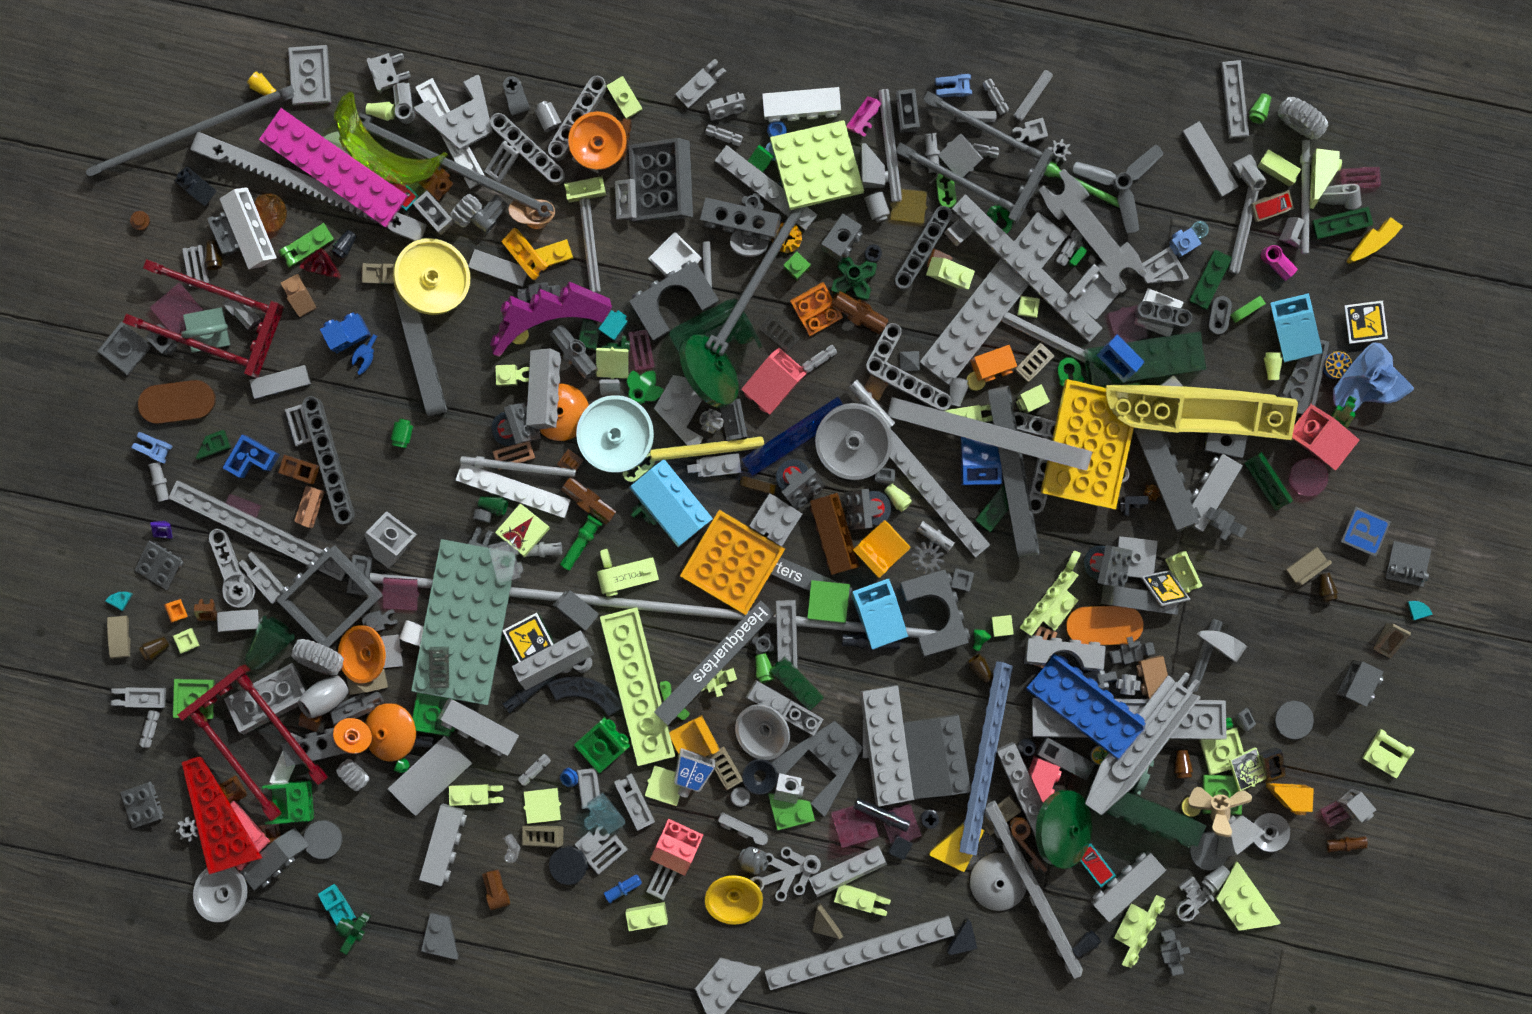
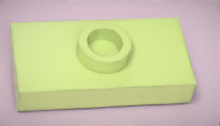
M623 76L607 85L609 92L626 119L643 110Z

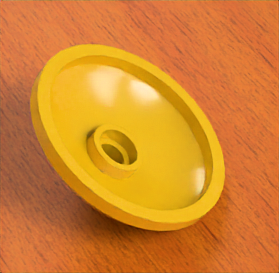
M726 876L714 881L708 887L705 894V905L711 916L718 921L726 924H742L754 919L759 914L763 905V896L760 888L753 881L741 876Z

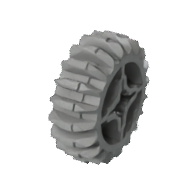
M1288 97L1279 106L1278 115L1281 120L1290 128L1300 133V135L1310 139H1318L1327 130L1328 121L1325 116L1311 106V104L1299 98Z
M305 639L297 641L291 654L293 659L303 666L331 676L338 674L344 661L343 657L333 649Z

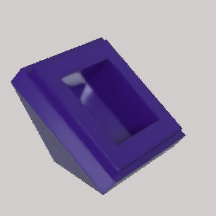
M151 522L153 537L172 539L171 525L168 522Z

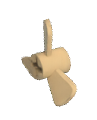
M1196 787L1189 797V806L1195 809L1211 810V819L1214 822L1212 826L1213 832L1219 836L1231 837L1232 830L1228 822L1230 820L1231 808L1251 802L1252 796L1246 791H1238L1230 798L1225 795L1212 797L1201 787Z

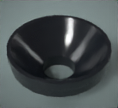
M756 759L748 763L742 775L745 787L754 794L770 792L775 787L778 778L776 768L772 763L764 759ZM757 770L765 772L766 778L763 781H757L754 778Z

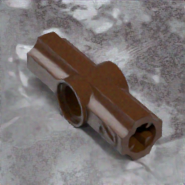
M841 291L836 293L831 302V306L846 314L851 322L856 325L863 324L878 334L883 332L888 323V319L872 310L868 303L863 300L857 301Z
M570 477L563 485L561 490L575 500L576 504L589 514L592 513L606 525L616 514V511L604 503L597 494L589 488L586 489L574 478Z

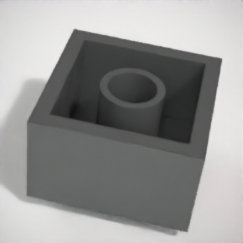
M1353 660L1337 695L1355 704L1367 707L1375 697L1374 691L1376 686L1379 687L1383 681V671L1363 661Z

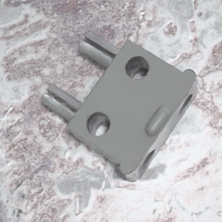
M387 53L372 59L367 58L368 66L379 93L393 88V85H396L399 81L411 77L409 71L396 75L392 63L404 60L402 53L391 57Z

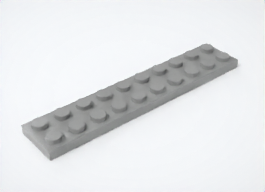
M1037 212L1014 242L1042 268L1068 235ZM1001 258L925 354L920 363L950 386V381L952 382L953 377L956 378L1029 284Z
M1032 698V737L1088 738L1038 698ZM1150 699L1115 700L1125 703L1133 714H1139ZM1198 700L1170 739L1226 740V701Z

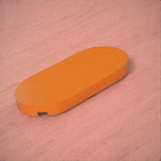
M1120 606L1080 607L1069 615L1066 621V630L1072 640H1080L1081 644L1089 645V642H1099L1100 645L1128 644L1127 637L1132 636L1133 641L1140 637L1143 631V619L1134 608Z

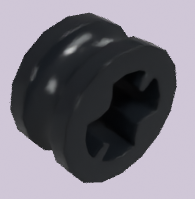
M875 244L869 245L865 250V258L873 263L880 260L882 256L881 248ZM870 249L878 250L877 258L869 257Z

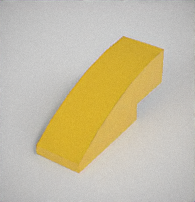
M1391 217L1386 219L1378 231L1373 228L1366 233L1346 262L1350 264L1376 252L1386 245L1403 226Z

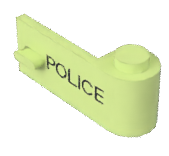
M653 558L597 571L602 594L606 593L607 597L618 594L617 590L659 580Z

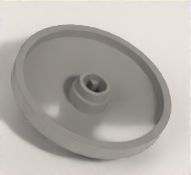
M858 403L844 404L831 410L821 421L815 439L816 450L824 466L835 475L851 480L868 478L880 471L888 461L893 445L891 429L885 418L875 409Z

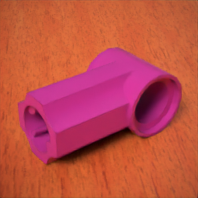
M1272 245L1262 250L1261 259L1263 262L1269 264L1284 281H1287L1298 270L1282 253L1279 246ZM1269 250H1273L1275 252L1274 259L1269 258Z

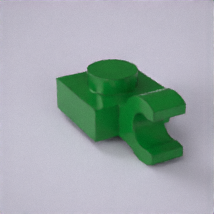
M1352 396L1347 398L1344 407L1337 405L1331 414V417L1336 419L1346 429L1355 417L1353 409L1356 406L1354 403L1357 398Z

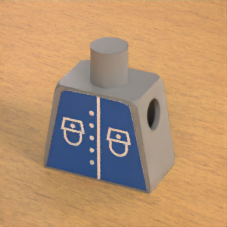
M680 748L674 776V783L680 786L678 794L682 797H688L691 790L700 792L715 768V760Z

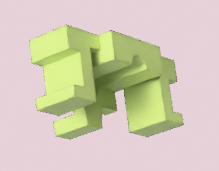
M734 668L725 671L721 670L703 690L708 688V692L715 691L717 697L722 696L721 688L727 687L726 682L737 680Z

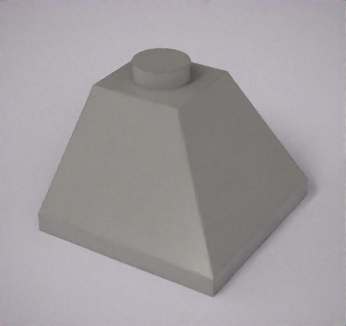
M862 143L860 156L863 188H884L885 182H888V171H885V165L868 145Z
M387 511L365 533L373 557L387 568H390L401 557L417 535Z
M1243 815L1230 816L1228 822L1232 830V836H1219L1217 856L1222 858L1238 855L1264 834V831Z

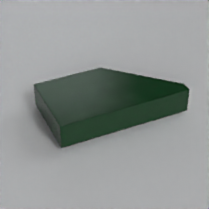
M583 318L579 340L584 343L586 349L596 351L600 331L592 319Z
M225 430L205 436L200 451L196 455L197 460L231 448Z

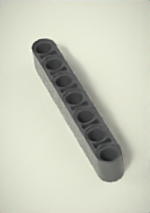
M394 289L395 300L426 413L429 417L447 412L422 315L420 312L409 307L400 298L396 289Z
M309 396L303 400L302 408L334 518L340 524H350L355 518V513L323 403L320 399ZM315 400L317 407L311 411L308 405L311 401ZM316 419H321L322 426L319 429L314 427ZM322 437H325L328 442L325 447L319 445V440ZM328 455L333 458V462L329 466L324 463ZM332 474H336L338 476V482L336 484H332L330 482V476ZM338 492H341L344 496L340 503L335 500V495ZM344 510L349 513V518L346 521L340 518Z

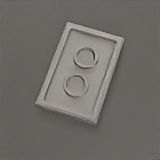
M328 46L289 47L290 82L295 91L293 93L295 97L292 98V105L331 103Z

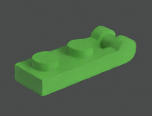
M323 223L290 245L280 249L279 253L286 259L287 266L291 268L335 239ZM294 250L298 253L296 257H293L291 254Z

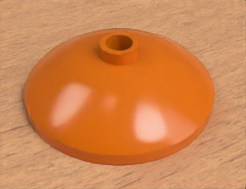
M598 111L587 113L578 118L572 125L568 138L569 148L575 160L582 166L594 170L606 169L616 164L623 156L627 142L622 124L614 116ZM600 140L602 144L601 146H596L595 142Z
M559 384L557 409L562 408L563 414L558 415L556 428L540 429V432L549 439L567 441L577 437L579 419L589 404L585 396L577 388L568 384Z
M365 625L354 626L345 632L338 649V654L344 659L342 666L344 674L356 683H368L375 680L381 674L385 665L386 651L382 638L373 628Z
M393 703L379 705L370 712L365 722L372 735V740L368 747L370 751L384 761H396L404 758L413 748L416 739L415 724L409 712L402 706Z

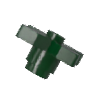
M843 258L841 262H838L837 266L843 276L833 281L831 292L833 294L839 291L847 293L852 289L857 299L868 301L871 288L865 281L875 277L877 264L866 261L858 266L854 264L852 258Z
M364 912L362 916L358 917L356 922L349 918H341L335 929L338 936L346 939L340 950L341 953L347 955L353 950L357 941L360 942L365 934L363 929L371 915Z

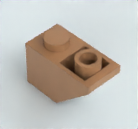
M1163 656L1138 661L1139 665L1136 666L1138 676H1142L1143 696L1146 695L1148 699H1151L1168 676Z

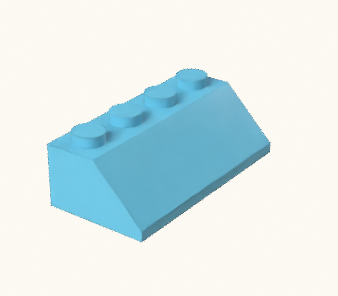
M664 459L629 487L678 547L713 519Z

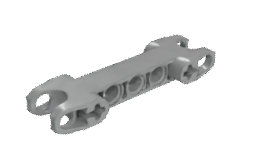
M1063 169L1059 172L1065 183V190L1062 194L1054 195L1045 186H1042L1039 191L1047 207L1058 220L1065 215L1068 216L1103 260L1097 265L1100 268L1099 272L1106 281L1122 293L1127 289L1120 277L1121 271L1124 268H1133L1141 276H1144L1147 271L1139 255L1128 242L1121 247L1118 246L1083 202L1089 196L1087 190L1078 180Z

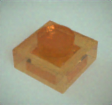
M871 375L864 388L868 393L871 392L873 394V399L879 401L888 384Z

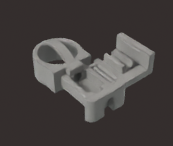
M1192 875L1178 886L1181 890L1184 889L1186 891L1187 898L1178 903L1176 914L1181 920L1190 921L1200 913L1197 909L1210 899L1214 901V897L1204 886H1200ZM1182 905H1191L1185 912L1179 914ZM1192 911V914L1189 917L1183 918Z

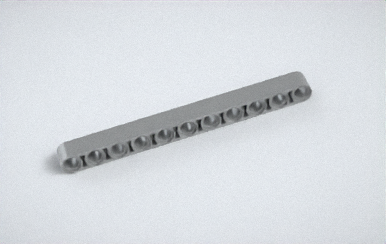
M893 397L891 398L887 413L892 418L1086 471L1088 470L1092 451Z

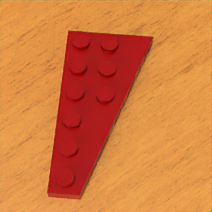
M196 757L182 762L208 873H218L262 859V856L204 759Z

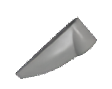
M1357 184L1328 186L1318 202L1344 205L1347 209L1359 208L1362 204L1360 187Z
M1200 631L1197 633L1199 637L1234 662L1238 661L1247 647L1241 641L1222 632Z

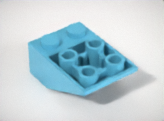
M1309 293L1270 303L1284 362L1323 353Z
M889 579L852 592V600L872 650L908 637Z

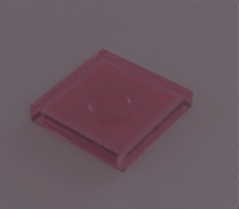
M178 283L150 307L169 331L177 334L182 333L186 329L184 314L204 311L181 283Z

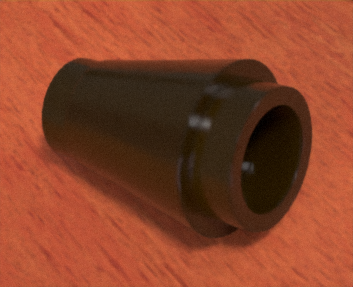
M215 240L207 241L204 265H206L208 270L221 269L223 259L218 242Z
M1330 573L1319 575V595L1322 598V602L1337 600L1339 593Z
M163 636L143 643L139 650L145 660L148 661L150 659L153 660L170 645Z
M977 654L967 662L969 669L984 683L993 679L992 672L984 656L982 657L980 654Z

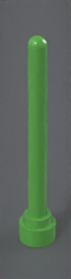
M1051 161L1044 175L1048 177L1056 176L1062 179L1059 174L1062 170L1056 166V163ZM1074 177L1083 185L1088 193L1119 208L1116 197Z

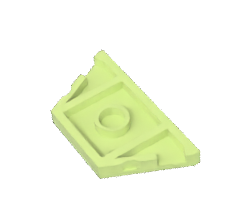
M1236 861L1229 876L1224 881L1222 889L1219 890L1215 897L1238 930L1279 925L1280 921Z

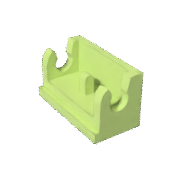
M603 176L564 184L569 203L580 201V199L584 198L591 199L606 196Z
M1186 551L1179 552L1165 559L1170 571L1186 593L1202 586Z

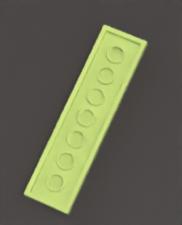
M638 608L601 616L600 619L637 765L640 766L675 757L668 725L654 713L662 704Z

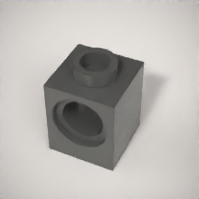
M158 324V325H157L158 327H161V328L166 329V328H165L163 325H161V324ZM152 332L145 337L156 349L165 355L173 353L179 343L167 338V344L162 346L160 340L163 336Z

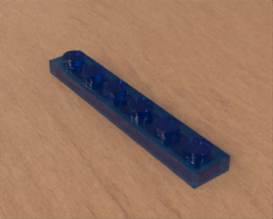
M836 397L742 458L752 476L815 436L823 418L834 408L843 405L839 397Z

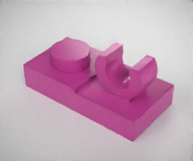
M867 96L846 128L851 132L866 136L863 132V127L872 128V125L867 121L878 112L881 103L877 99Z

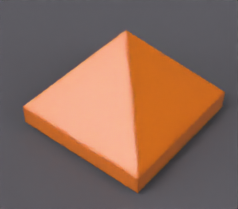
M181 599L164 605L171 622L188 617Z

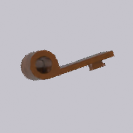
M1020 815L1014 816L1009 823L1013 836L1033 858L1030 860L1031 864L1036 869L1040 867L1046 872L1045 864L1024 841L1031 831L1027 819Z

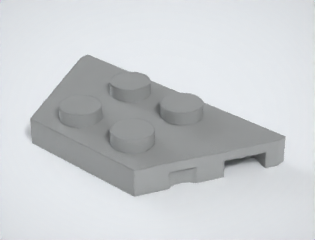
M719 958L695 988L706 1014H725L759 973L761 968Z

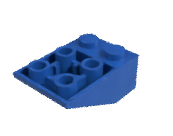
M960 436L961 484H1002V466L998 446Z

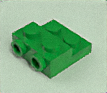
M417 692L412 718L417 731L450 736L451 732H455V727L452 726L450 730L441 725L442 720L438 719L448 698Z
M605 717L574 744L598 773H601L630 746L628 738L624 734H619L615 729V723L610 719L607 720Z

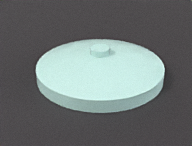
M613 395L594 401L582 413L577 425V442L581 453L589 463L606 472L619 473L633 469L647 457L653 444L654 430L648 413L639 403L628 397Z

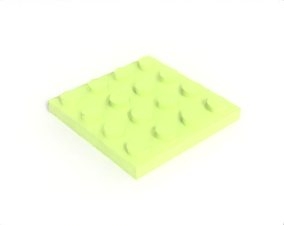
M844 120L770 137L789 210L864 193Z

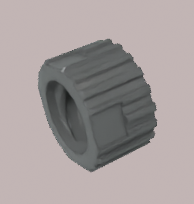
M476 509L473 519L490 523L492 514Z

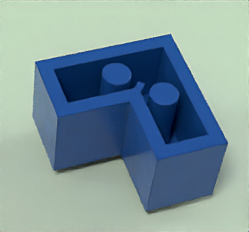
M358 313L346 315L342 322L330 320L324 323V327L320 329L330 350L336 353L371 336L361 315Z
M241 435L223 469L239 478H245L253 463L264 470L271 471L280 454L246 435Z

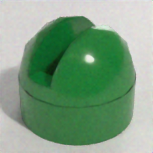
M405 758L397 760L394 771L405 773L410 766L408 760Z

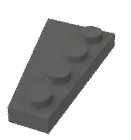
M1320 340L1322 354L1298 359L1280 395L1281 398L1297 400L1296 414L1303 415L1310 404L1314 406L1316 404L1329 346L1328 341Z

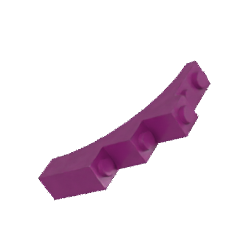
M568 282L567 286L562 288L559 296L539 289L537 294L532 296L530 304L510 296L502 304L503 320L500 323L497 336L494 335L490 343L493 354L500 357L506 347L518 335L530 327L547 320L563 317H580L603 323L612 308L610 298L572 282Z

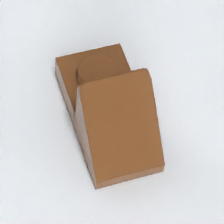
M299 274L281 282L288 296V301L299 317L317 308Z

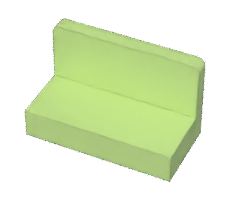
M1269 149L1257 166L1289 187L1295 183L1296 177L1301 170Z

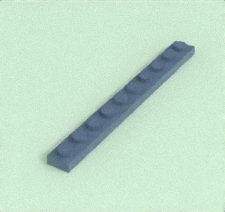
M997 661L993 671L994 676L990 688L989 702L986 707L985 723L982 727L983 733L981 743L979 744L978 759L975 764L974 779L971 784L970 800L967 804L968 810L964 821L963 836L960 841L959 852L975 856L977 854L1013 668L1012 665Z

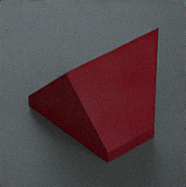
M321 248L300 264V269L337 279L341 278V274L330 256Z

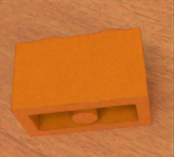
M1010 345L976 356L970 360L978 382L984 380L985 383L996 379L995 376L998 374H1002V377L1013 373L1012 369L1017 367Z

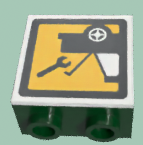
M539 612L503 630L504 635H502V638L507 646H511L513 650L511 655L516 663L555 644Z

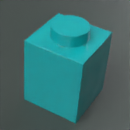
M611 310L599 330L616 342L628 324V321L625 320L627 316L619 310L616 313Z

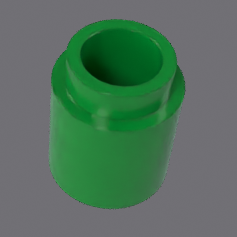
M399 419V422H394L391 435L392 445L407 448V443H410L413 425H410L411 421Z

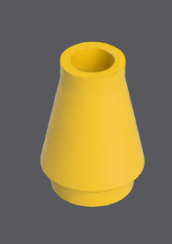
M257 71L247 81V84L250 85L249 88L264 96L277 91L263 74H259Z

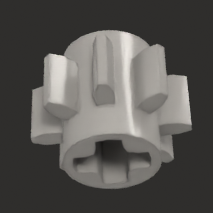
M1063 139L1059 143H1056L1055 140L1052 141L1054 147H1048L1047 149L1053 151L1055 163L1057 164L1061 159L1063 162H1066L1065 155H1071V152L1067 149L1070 144L1065 145ZM1057 149H1058V150H1060V149L1063 150L1062 154H1060V153L1056 154L1055 151H1056Z
M713 409L703 412L700 416V424L703 425L701 429L712 434L720 430L723 426V419L720 417L722 413Z
M1122 674V679H1117L1116 688H1120L1121 694L1135 695V690H1140L1141 681H1136V675Z
M186 817L185 823L183 821L178 822L180 828L176 832H180L182 835L181 840L188 837V841H192V835L195 837L199 836L195 819L190 821V818ZM189 825H190V826H191V828H190L191 832L188 833V832H187L188 828H187L186 826H189Z

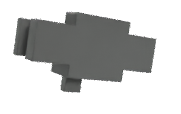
M548 282L529 284V288L518 289L517 296L518 299L527 302V300H531L534 294H537L539 289L559 296L561 292L560 285L548 286Z
M1210 507L1205 515L1211 521L1210 525L1222 532L1220 538L1226 540L1230 534H1235L1242 538L1247 529L1245 526L1235 522V517L1221 508L1216 510Z
M1132 636L1126 638L1128 644L1119 645L1120 649L1109 652L1111 662L1114 664L1122 661L1124 664L1143 660L1144 655L1155 654L1153 642L1140 644V641L1134 642Z
M1172 929L1160 931L1163 943H1160L1159 946L1163 963H1168L1169 972L1172 976L1183 974V967L1179 960L1183 961V954L1190 953L1189 947L1181 948L1180 941L1178 939L1175 940V932Z

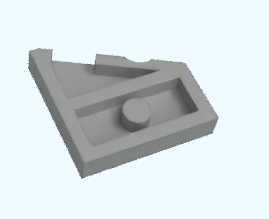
M1170 247L1142 263L1147 271L1142 276L1146 284L1182 281L1189 278Z

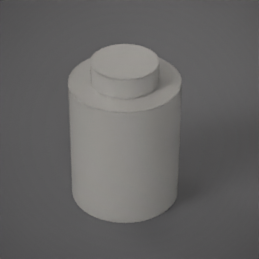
M543 101L536 105L535 113L545 132L551 131L562 124L551 102Z
M878 192L864 198L872 220H876L878 223L888 219L887 215L890 212L883 192Z

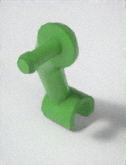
M668 681L660 682V690L664 701L671 695V684ZM684 708L678 717L681 720H685L690 713Z

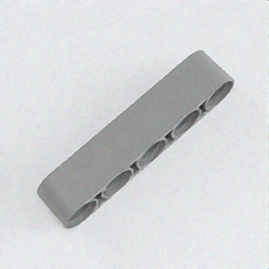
M593 76L590 78L549 144L548 152L553 160H563L570 151L568 139H564L562 135L565 131H570L575 123L572 121L574 115L579 114L583 116L594 112L605 94L607 88L602 77ZM596 82L603 84L599 90H594L592 86ZM590 98L593 102L590 106H584L582 104L583 100ZM555 147L562 148V153L560 155H554L552 153Z
M496 113L491 117L490 124L494 131L508 142L510 146H513L515 150H518L519 154L553 185L563 183L565 174L562 168L502 113ZM503 119L505 121L504 125L500 128L496 127L495 122ZM512 132H517L519 134L518 138L514 141L510 140L509 135ZM526 145H531L533 147L532 151L528 154L524 153L523 148ZM545 158L547 160L546 164L542 167L538 166V159ZM559 171L561 173L560 177L556 180L552 179V172Z

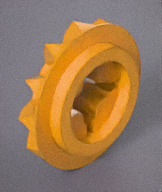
M783 222L780 224L778 233L784 225ZM794 225L789 233L794 239L788 240L786 245L783 243L779 250L780 252L790 253L800 246L802 234L798 226Z

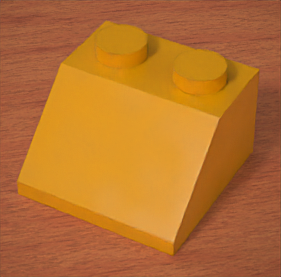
M1266 783V787L1284 807L1290 809V812L1297 815H1306V812H1313V788L1298 784Z

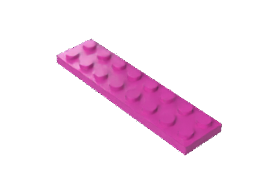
M282 108L259 139L386 228L408 198L405 193Z

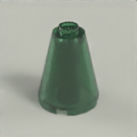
M263 616L259 621L244 658L246 665L252 670L261 669L292 643L295 636L293 633L289 634V627L274 617L266 619V616Z

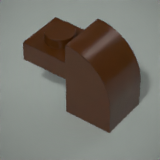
M284 455L278 473L314 484L320 466Z

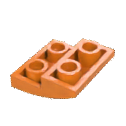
M824 282L790 300L809 336L843 318L841 312L831 306L833 299Z

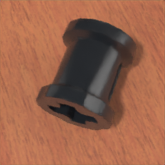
M928 809L922 813L921 821L927 828L932 829L939 824V816L935 811ZM929 814H931L932 817L935 818L934 820H932L931 824H929L928 821L925 820L926 818H928Z

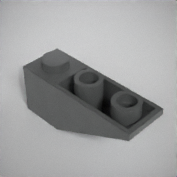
M1047 737L1043 738L1036 751V754L1086 781L1095 766V763Z

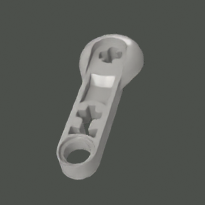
M215 529L209 534V541L224 578L223 597L233 607H244L254 598V585L242 573L227 533L224 530ZM218 532L223 534V541L221 543L214 541V535ZM225 544L227 545V547L223 548L225 552L230 554L229 556H227L228 560H225L223 558L221 559L223 551L220 548L217 549V547L224 546ZM237 586L243 588L241 596L234 593V590H237L235 589Z

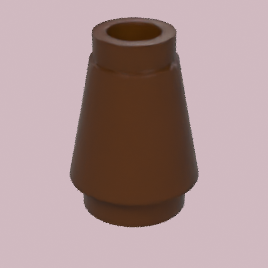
M1188 750L1176 751L1174 770L1176 778H1192V773L1194 772Z

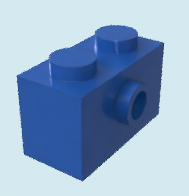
M1118 334L1097 354L1123 382L1135 374L1144 363Z

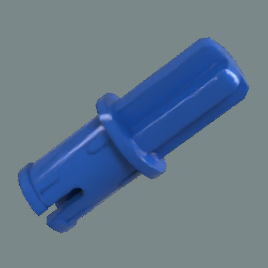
M634 875L622 883L618 882L617 886L604 892V895L608 902L611 903L622 895H628L627 893L640 886L642 881L638 875Z

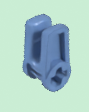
M961 74L935 78L937 86L955 85L954 88L936 90V96L965 97L972 95L969 83L971 75Z
M138 432L137 437L141 441L152 444V449L138 443H134L131 448L148 455L154 460L165 463V457L173 446Z

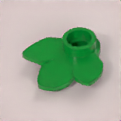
M632 371L627 378V384L630 388L628 396L639 404L644 403L646 400L655 401L664 392L663 388L655 386V371H647L641 376L637 372ZM637 391L642 393L641 398H635L634 395Z

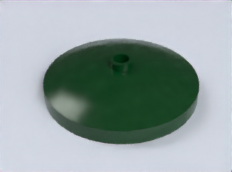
M699 334L693 335L685 340L680 348V362L683 373L692 389L702 400L714 407H725L732 403L738 395L739 384L735 368L726 353L723 356L719 355L720 346L716 352L712 351L714 343H712L709 349L705 347L709 337Z
M1069 790L1056 791L1045 800L1039 811L1036 822V843L1041 857L1052 867L1062 869L1073 867L1083 858L1088 849L1092 834V818L1090 809L1085 804V799L1077 792Z

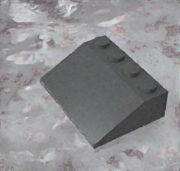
M673 138L629 145L630 179L635 180L636 218H632V221L693 217L690 141Z
M954 714L903 722L914 799L971 792L959 715Z

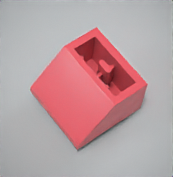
M1034 756L1028 774L1040 800L1044 803L1054 793L1055 790L1052 788L1054 782L1059 781L1061 771H1059L1060 767L1058 765Z
M668 819L650 860L685 876L703 834Z

